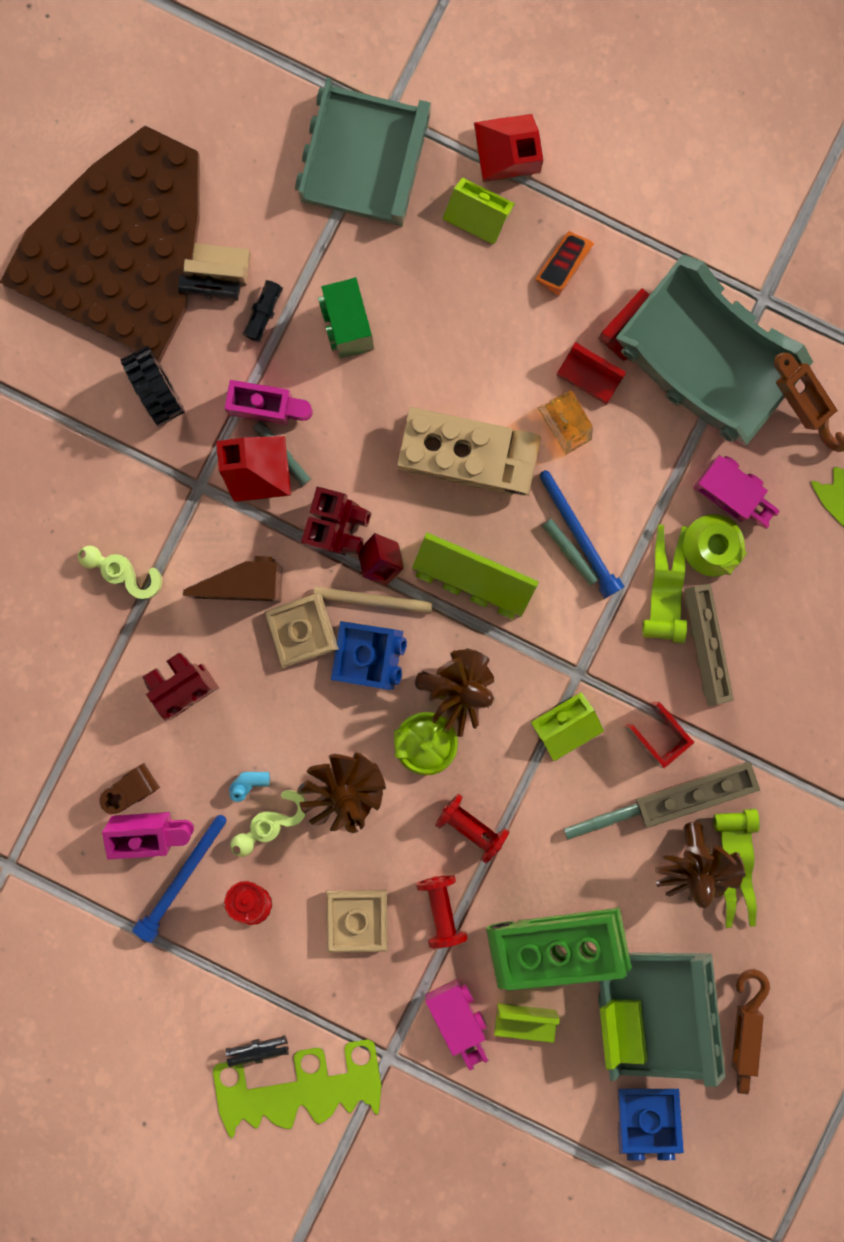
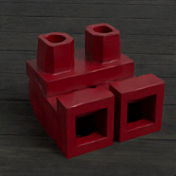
M317 486L309 513L320 519L308 516L301 543L346 556V553L360 554L364 539L351 535L354 524L367 527L372 514L353 500L347 499L348 496L345 493Z
M177 653L166 661L175 674L168 680H165L158 668L142 677L149 690L145 695L165 721L174 719L192 707L193 703H198L219 689L203 663L200 665L191 664L183 653Z

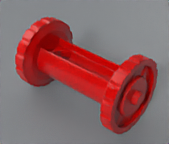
M458 793L442 809L443 812L436 821L435 826L441 829L446 823L484 851L481 861L487 864L500 851L501 846L509 835V831L503 828L498 833H495L460 806L463 796ZM482 835L489 839V842L483 839Z
M455 875L434 876L416 883L418 891H428L437 935L428 940L429 948H446L468 940L465 931H456L447 890L448 886L456 882Z
M241 881L231 886L224 899L227 914L230 918L240 923L258 925L264 922L271 913L272 898L269 896L268 891L250 881Z

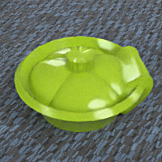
M709 514L698 518L689 526L684 536L683 549L688 563L697 572L706 576L731 575L733 570L739 566L747 555L742 531L734 521L723 515Z
M422 712L414 714L407 718L399 729L394 730V757L398 758L405 768L415 774L434 775L440 773L453 762L457 753L458 738L453 726L450 728L449 734L444 733L443 729L446 719L440 716L437 723L434 724L432 718L435 713Z

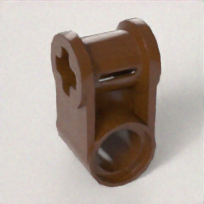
M142 763L102 792L100 806L108 814H117L136 802L142 801L157 791L160 786L146 765ZM120 794L122 799L119 800V805H112L110 800L113 798V795Z

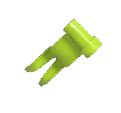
M658 524L650 620L643 621L642 637L672 640V643H685L687 621L680 620L681 595L685 578L683 541L688 527L682 526L672 570H669L665 552L664 525Z
M743 809L742 813L713 814L715 832H721L722 848L730 855L735 852L739 853L743 861L746 877H743L740 888L747 906L749 926H756L757 904L752 884L755 859L752 833L759 832L760 821L757 809ZM728 888L724 893L726 901L725 927L732 928L737 899L736 889Z

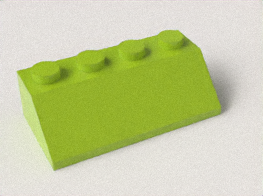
M428 532L425 534L412 566V570L417 572L416 578L430 584L433 579L444 584L442 589L459 596L460 591L471 595V602L485 608L489 603L499 608L498 614L512 620L515 615L522 617L539 581Z

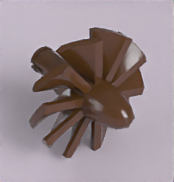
M469 648L451 652L452 660L438 668L436 672L440 676L421 671L415 679V687L418 690L431 692L430 701L436 698L443 700L432 718L433 723L436 724L440 716L447 710L443 732L449 734V730L457 718V736L462 737L464 734L467 711L470 715L472 726L476 729L479 726L478 709L489 708L494 701L492 692L487 689L488 685L494 683V676L487 667L490 659L486 655Z
M355 752L353 757L331 754L329 755L331 767L330 764H320L307 769L306 772L324 782L326 786H317L309 780L302 783L297 789V794L317 793L322 796L314 801L300 802V808L306 814L317 806H327L323 812L310 819L309 823L312 825L325 824L330 814L335 811L337 816L330 831H337L345 826L349 833H357L356 826H359L360 830L363 829L365 826L364 820L370 810L374 808L378 811L380 808L386 784L376 763L373 764L361 753Z
M689 822L683 827L687 845L683 853L684 858L671 855L663 856L664 860L674 862L677 865L655 867V873L667 875L657 880L656 886L677 885L668 892H665L666 896L669 897L689 888L688 900L694 901L700 908H708L712 904L713 898L721 897L728 888L738 889L741 887L743 877H746L745 868L737 852L730 855L720 846H714L710 852L708 847L705 846L703 825L699 822Z

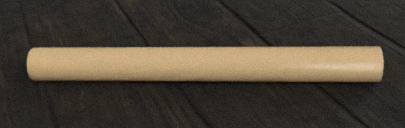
M322 587L314 588V594L321 593L323 600L431 614L432 602Z

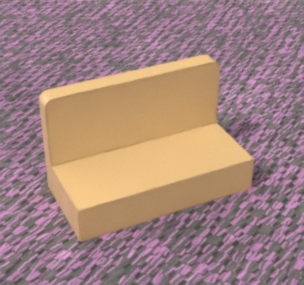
M195 243L193 260L185 259L184 273L190 277L207 278L208 275L216 280L240 282V285H247L250 251L245 248Z

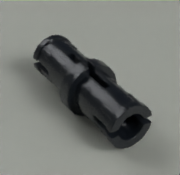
M180 275L178 292L179 294L205 296V300H212V297L238 301L240 282L216 280L208 275L207 278ZM197 285H200V286L223 288V290L221 291V290L197 288L196 286H197Z
M270 280L265 281L260 297L251 307L252 314L242 333L248 339L255 342L261 341L269 319H273L275 315L273 310L283 291V287Z
M286 1035L265 1041L255 1039L252 1040L251 1044L226 1048V1056L239 1055V1057L227 1059L229 1068L254 1061L256 1064L263 1063V1059L289 1055V1046L276 1048V1046L288 1044Z

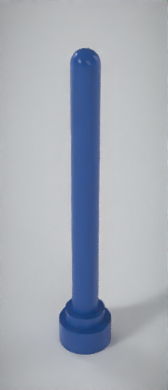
M547 470L542 471L539 475L540 480L600 579L598 582L600 585L599 591L603 598L606 599L623 589L625 586L621 579L609 573L551 473Z
M216 816L150 915L139 919L132 931L139 938L149 943L154 941L159 933V921L225 826L227 821L225 816Z

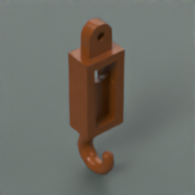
M778 354L775 357L774 366L781 378L775 383L805 429H818L821 440L828 448L836 452H843L844 435L841 432H837L834 437L829 430V418L838 410L808 363H797L791 354ZM799 378L805 385V389L801 393L794 386V383Z
M756 969L744 971L737 978L736 982L738 993H743L744 983L748 979H757L761 984L760 990L754 998L743 1007L737 1006L731 1066L737 1072V1093L746 1095L749 1094L751 1076L758 1077L764 1015L758 1009L770 991V983L767 976Z

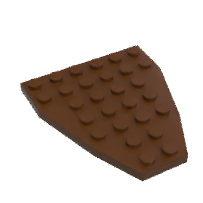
M146 125L92 164L25 231L0 283L135 351L148 345L158 361L161 362L187 310L189 294H179L178 286L180 275L186 276L184 273L185 259L193 260L194 246L197 241L200 220V155L198 151Z

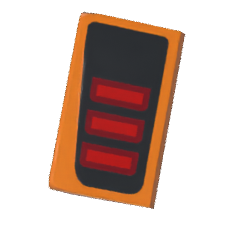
M568 231L535 281L557 296H560L592 250L594 243L589 239Z

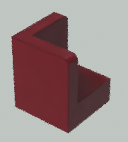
M376 533L369 538L363 545L361 553L358 554L362 577L385 586L404 569L398 542Z

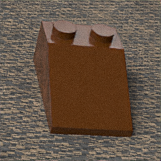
M254 556V561H245L183 589V596L193 599L281 602L283 566L275 562L276 559H272L270 556Z

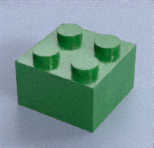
M357 277L321 286L323 296L318 297L324 323L331 322V325L325 327L332 351L338 350L341 359L374 350L372 333Z

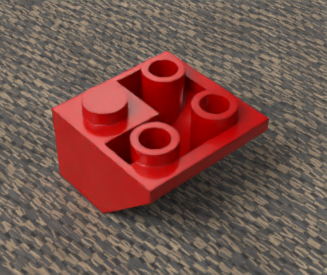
M532 114L474 122L483 182L541 173L544 159L539 130Z
M285 436L243 437L216 441L219 472L234 502L291 496Z

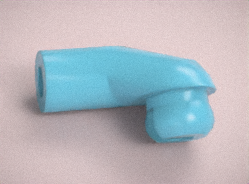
M245 771L240 773L229 787L230 798L234 802H241L254 786L269 787L270 772Z

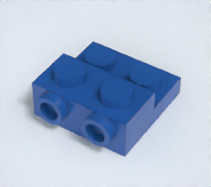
M340 621L337 638L339 650L335 651L331 680L394 690L395 685H398L402 678V669L398 667L400 655H403L407 648V640L403 637L404 631Z
M679 1089L617 1090L619 1154H627V1161H644L645 1154H657L658 1161L676 1160L675 1154L684 1153Z

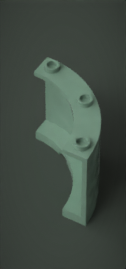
M683 254L618 334L616 339L623 347L621 350L622 354L630 361L636 362L649 377L667 392L666 397L672 403L678 406L682 404L702 420L718 429L721 436L727 441L734 443L737 440L747 446L785 398L775 383L781 378L774 366L775 357L780 353H789L795 358L797 363H808L809 366H811L813 360L804 344L785 336L773 328L767 332L754 323L757 319L755 315L738 301H734L731 304L721 294L725 288L715 278L705 262Z

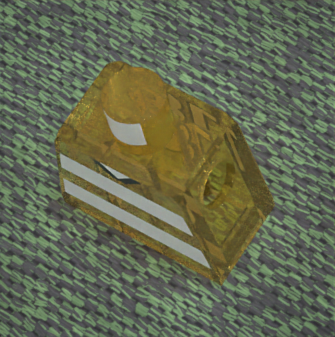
M571 390L562 392L538 407L565 455L592 440V423Z

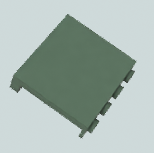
M327 77L325 87H320L317 95L316 105L320 106L318 115H313L310 122L309 133L313 134L310 145L305 144L302 162H305L303 173L299 172L296 178L295 190L298 191L301 202L403 226L431 115V102L419 100L418 107L334 87L332 86L331 78Z
M629 952L632 969L626 972L627 975L624 979L599 981L601 992L599 993L598 1003L601 1008L612 999L641 1000L648 1061L645 1064L620 1063L615 1069L609 1070L610 1081H615L621 1075L698 1079L704 1080V1086L717 1087L725 1078L712 953Z

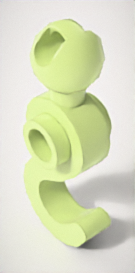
M91 545L83 547L78 553V561L81 566L87 569L100 568L101 574L106 581L113 584L125 583L126 589L135 598L151 599L162 588V575L156 568L149 569L151 577L149 588L141 590L136 584L133 566L125 556L113 554L105 558L101 556L98 548ZM83 551L86 552V555H85L84 558L81 557V553H82Z
M295 790L283 791L281 797L294 801L298 808L297 813L293 816H286L279 812L263 811L257 814L252 819L251 831L247 834H237L231 840L232 852L236 856L246 857L253 851L255 842H270L274 840L280 833L281 825L288 827L299 824L306 816L300 808V802L306 801L304 796L297 794ZM234 846H238L240 848L239 853L234 851Z

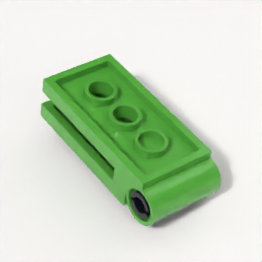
M620 908L522 919L516 923L514 921H506L486 927L497 987L499 989L509 991L624 979L627 975L626 972L632 969ZM588 942L594 944L597 950L592 949ZM559 945L564 947L567 953L561 951Z

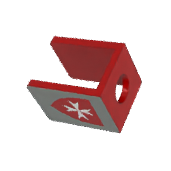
M653 701L650 705L680 739L676 745L660 757L634 725L628 723L624 727L656 765L665 769L695 742L660 702Z

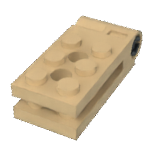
M410 407L397 467L398 471L511 495L529 496L541 436L527 431L513 430V428ZM430 439H435L440 442L441 447L437 451H430L425 447V443ZM459 445H464L470 450V454L467 457H458L454 453V449Z

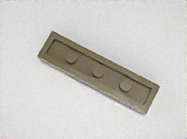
M711 584L684 588L686 595L685 603L689 610L692 625L691 633L695 640L697 663L701 670L703 693L706 697L707 706L733 701L734 698Z
M750 761L635 799L646 828L760 791V787Z

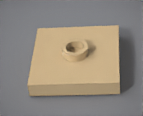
M316 593L264 611L281 668L339 650L321 593Z
M387 889L327 890V953L387 952Z

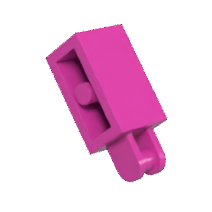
M236 380L229 381L225 410L229 416L288 426L289 419L307 421L313 415L310 403L303 399L293 398L288 389Z
M719 455L713 459L693 488L737 521L742 522L749 518L760 527L768 529L770 526L769 521L773 516H777L780 511L763 498L768 492L762 486L764 484L763 481L753 474L749 473L747 475L738 469L739 464L728 456L723 458ZM757 505L763 508L759 515L754 512Z
M170 812L111 816L102 831L107 860L167 856L171 846H184L188 844L194 832V825L189 820H171Z
M455 979L425 994V1002L452 1056L461 1053L468 1069L471 1071L474 1069V1065L481 1061L484 1063L489 1061L481 1044L485 1040L483 1030L487 1028V1025L480 1011L474 1013L470 1005L474 999L467 985L461 986L458 979ZM475 1045L477 1050L468 1054L466 1050Z

